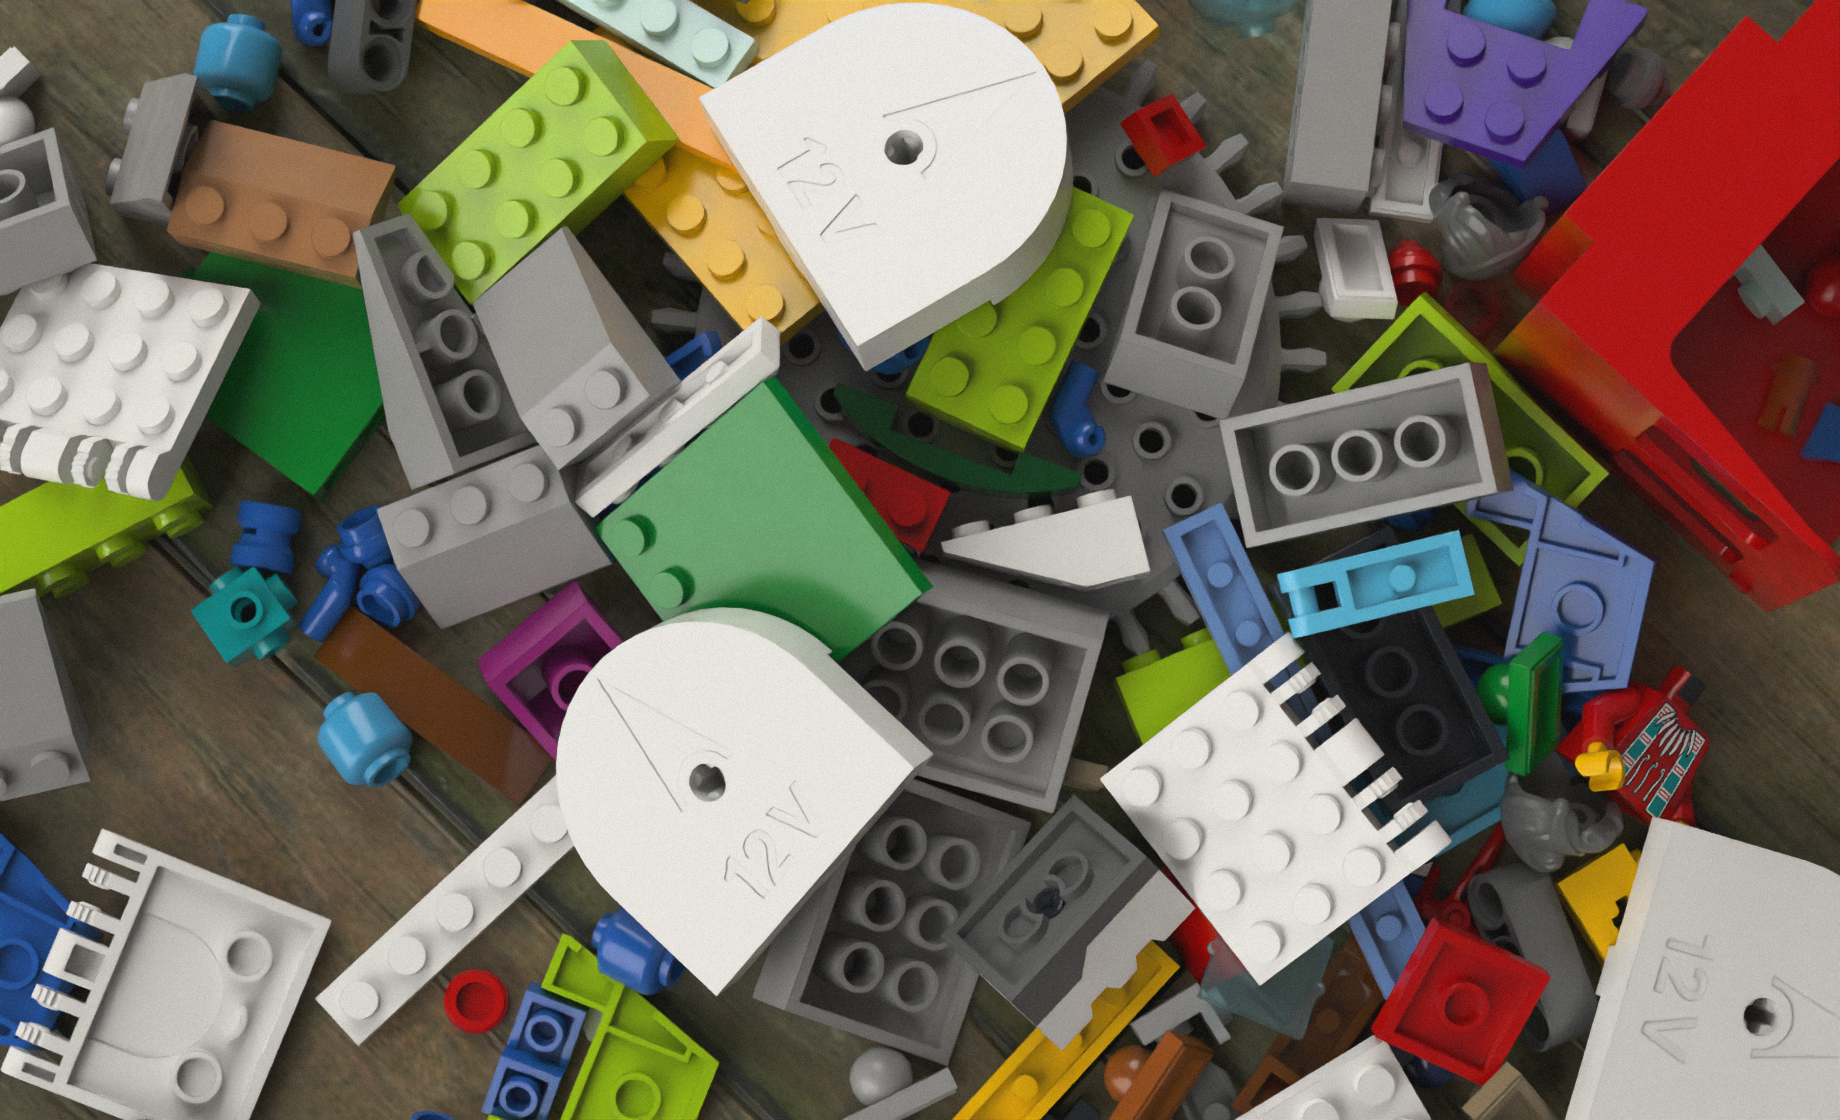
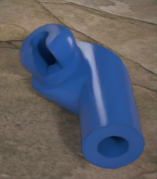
M290 0L292 29L297 39L304 45L312 47L322 46L329 42L333 24L331 1Z
M1071 361L1049 408V419L1063 448L1073 456L1082 458L1096 455L1103 449L1106 442V433L1103 426L1097 425L1087 405L1100 373L1083 363Z
M336 544L329 545L315 563L317 573L329 580L298 623L303 633L318 642H324L349 608L361 571V565L348 561L341 554Z

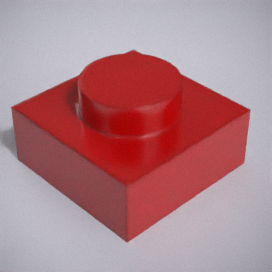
M1173 93L1135 111L1120 123L1133 143L1136 153L1143 159L1154 177L1190 160L1207 147Z

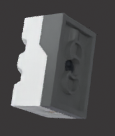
M1073 794L950 925L941 937L1062 1051L1093 1018L1091 1003L1106 987L1120 989L1138 970L1136 955L1151 939L1165 941L1195 907L1146 855Z

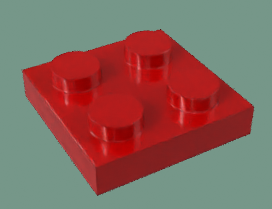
M1433 917L1373 1023L1371 1030L1376 1038L1483 1086L1502 1066L1551 976L1545 968Z

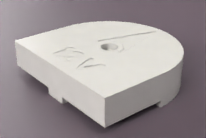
M897 3L864 9L825 25L699 97L708 126L772 224L776 236L801 274L803 273L865 372L987 301L991 300L993 305L1011 295L1034 274L1049 255L1062 232L1069 212L1073 190L1072 154L1062 104L1054 83L1033 52L1017 37L985 17L963 9L931 3Z
M725 607L700 609L678 615L635 635L604 656L588 673L569 704L561 727L556 759L557 789L561 811L572 842L586 867L599 884L716 996L742 977L814 892L829 879L850 855L860 839L934 755L829 656L832 650L816 637L799 626L770 614L743 608ZM719 769H720L721 772L723 773L724 779H723L722 776L719 774Z
M1652 816L1616 945H1609L1595 993L1601 997L1565 1120H1840V875L1806 860ZM1747 1005H1752L1749 1017L1744 1019V1011Z

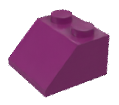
M573 580L481 656L477 663L487 685L556 761L562 723L578 687L604 656L627 640L580 584Z

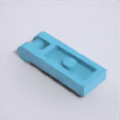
M1459 530L1277 574L1281 593L1288 592L1294 618L1288 619L1292 638L1303 637L1475 595ZM1332 582L1338 607L1320 611L1314 586Z

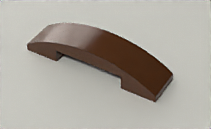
M353 606L349 607L313 656L361 693L372 692L379 695L401 722L519 806H521L554 760L531 734L502 715Z
M1352 931L1288 1018L1230 1107L1239 1114L1247 1113L1345 1053L1384 999Z

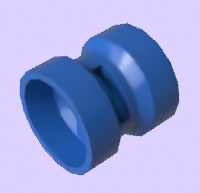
M240 501L237 522L243 528V531L240 535V540L232 545L229 565L241 566L243 569L248 570L255 566L265 573L274 574L277 572L279 575H293L296 556L290 549V541L292 536L300 532L303 512L273 504Z

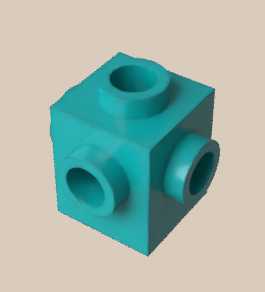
M238 566L216 579L209 586L213 595L190 610L224 661L237 668L254 655H256L259 661H263L279 652L291 642L292 639L287 632L296 627L298 621L290 609L299 603L277 572L267 578L264 572L255 566L246 572L241 566ZM256 605L255 617L245 623L244 615L246 610Z

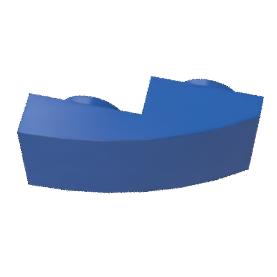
M531 981L526 989L507 1046L500 1056L481 1112L491 1113L506 1120H548L590 1007L543 989L540 984Z

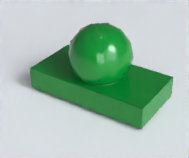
M1544 631L1514 657L1510 663L1502 662L1489 667L1481 675L1475 689L1492 723L1507 726L1506 750L1511 759L1505 761V770L1524 777L1528 773L1530 774L1558 747L1560 740L1564 643L1563 638Z

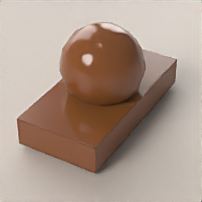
M1167 1030L1155 1050L1143 1046V1044H1131L1118 1048L1108 1058L1103 1071L1105 1088L1111 1097L1119 1103L1108 1120H1171L1213 1057L1214 1050L1200 1038Z

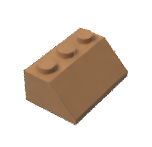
M210 119L183 169L167 232L181 245L363 290L353 232L384 221L397 166Z

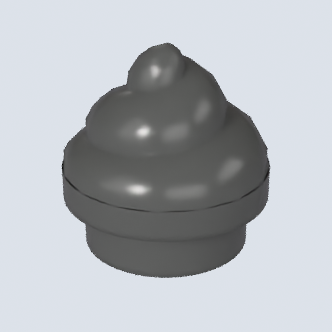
M1633 47L1625 48L1618 54L1607 72L1605 90L1613 95L1614 102L1625 109H1645L1651 104L1660 105L1672 96L1670 80L1665 70L1664 60L1648 48L1641 50Z

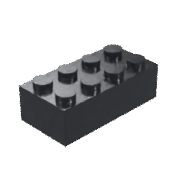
M1386 525L1367 533L1302 568L1399 545L1400 543L1391 526ZM1276 580L1265 587L1288 632L1291 633L1288 619L1294 618L1289 594L1288 592L1281 593L1279 581ZM1332 582L1314 586L1320 611L1338 607ZM1432 605L1295 638L1305 651L1301 655L1305 665L1307 666L1312 662L1321 673L1316 677L1315 684L1323 700L1338 695L1346 705L1344 709L1333 716L1338 729H1342L1353 719L1357 718L1385 754L1362 772L1367 785L1392 767L1403 778L1398 782V786L1382 799H1376L1384 817L1393 819L1394 814L1409 802L1414 803L1420 800L1424 804L1511 759Z

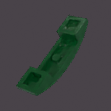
M837 383L833 394L834 403L849 423L878 450L921 476L961 491L1006 499L1053 498L1076 492L1081 473L1022 451L1019 454L1013 473L1010 475L893 431L899 415V405Z

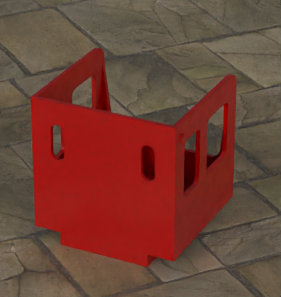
M1816 0L1778 42L1747 15L1566 210L1509 278L1536 305L1492 353L1612 466L1610 472L1723 573L1738 591L1747 595L1766 613L1836 584L1840 580V557L1830 547L1840 535V463L1829 461L1817 462L1798 456L1823 405L1830 402L1840 408V318L1826 317L1817 313L1808 304L1803 292L1804 278L1809 268L1819 259L1830 255H1840V0ZM1760 244L1805 301L1774 326L1766 316L1759 319L1752 314L1738 294L1737 289L1742 284L1736 276L1730 278ZM1691 456L1759 516L1762 521H1753L1746 518L1693 469Z

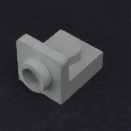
M1192 983L1129 1022V1025L1143 1046L1154 1040L1159 1044L1167 1030L1186 1035L1194 1029L1188 1019L1198 1013L1215 1043L1221 1045L1231 1039L1224 1026L1234 1019L1214 987L1203 993L1198 983Z

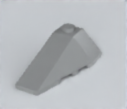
M410 213L353 232L388 431L411 490L536 443L537 440L519 417L477 313L472 314L454 289V274Z

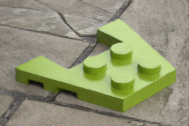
M562 933L541 988L601 1011L603 1015L560 1120H697L718 1068L719 1061L641 994L601 974L597 967V957L574 937ZM491 1113L487 1120H506Z

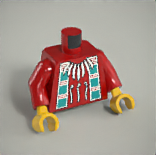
M1675 665L1657 690L1634 680H1631V684L1627 688L1609 689L1586 701L1582 708V720L1560 742L1555 751L1589 782L1591 791H1604L1612 800L1618 802L1622 813L1650 826L1652 816L1695 828L1691 795L1697 769L1709 748V737L1687 714L1706 687L1694 675Z

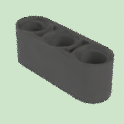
M372 0L335 1L328 56V75L332 85L340 93L349 97L371 95L390 91L399 87L404 81L409 66L417 0H378L380 4L379 15L373 9ZM365 54L372 64L371 77L367 75L364 68L363 59Z
M1521 859L1474 876L1470 879L1467 887V899L1481 939L1545 968L1551 976L1519 1034L1521 1041L1532 1051L1543 1053L1589 1034L1598 1007V1001L1549 873L1536 871Z

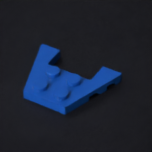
M1510 469L1514 491L1467 501L1464 515L1525 528L1530 531L1504 656L1452 644L1471 683L1476 689L1481 675L1489 667L1502 662L1510 663L1514 657L1544 631L1563 638L1562 693L1627 688L1631 684L1658 558Z
M1 829L0 1045H12L43 1051L45 1048L23 1040L15 1034L20 1022H34L49 1028L51 1032H55L65 1013L61 1010L55 1011L46 1008L32 998L31 995L36 984L48 986L71 996L74 995L78 988V985L42 970L60 927L100 943L104 934L97 927L66 914L71 900Z

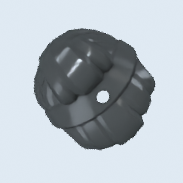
M1468 173L1454 174L1450 178L1435 184L1428 198L1430 210L1434 215L1433 221L1445 239L1441 245V258L1444 266L1455 276L1468 281L1488 280L1515 269L1540 242L1546 227L1545 211L1548 209L1549 201L1544 196H1535L1534 199H1527L1520 204L1515 192L1484 182L1480 177Z
M1555 750L1525 777L1511 771L1508 772L1504 784V794L1500 798L1502 828L1507 841L1518 857L1536 871L1545 873L1561 868L1565 855L1584 856L1586 853L1601 852L1612 845L1615 838L1620 835L1624 828V817L1619 803L1612 800L1604 791H1591L1589 783L1579 782L1571 786L1568 769L1561 761V755Z

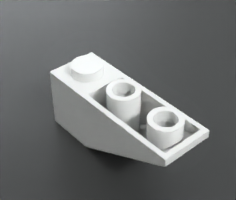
M1114 489L1102 490L1076 498L1078 509L1054 515L1051 505H1042L1019 511L1013 514L1016 524L990 530L988 520L958 526L950 530L953 540L941 542V552L944 559L1081 592H1089L1145 578L1150 573L1132 497L1130 495L1116 499Z

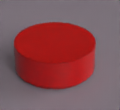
M472 969L458 974L449 983L444 994V1009L448 1019L456 1028L466 1033L480 1034L495 1029L503 1022L509 1011L510 996L505 983L496 974L487 970Z

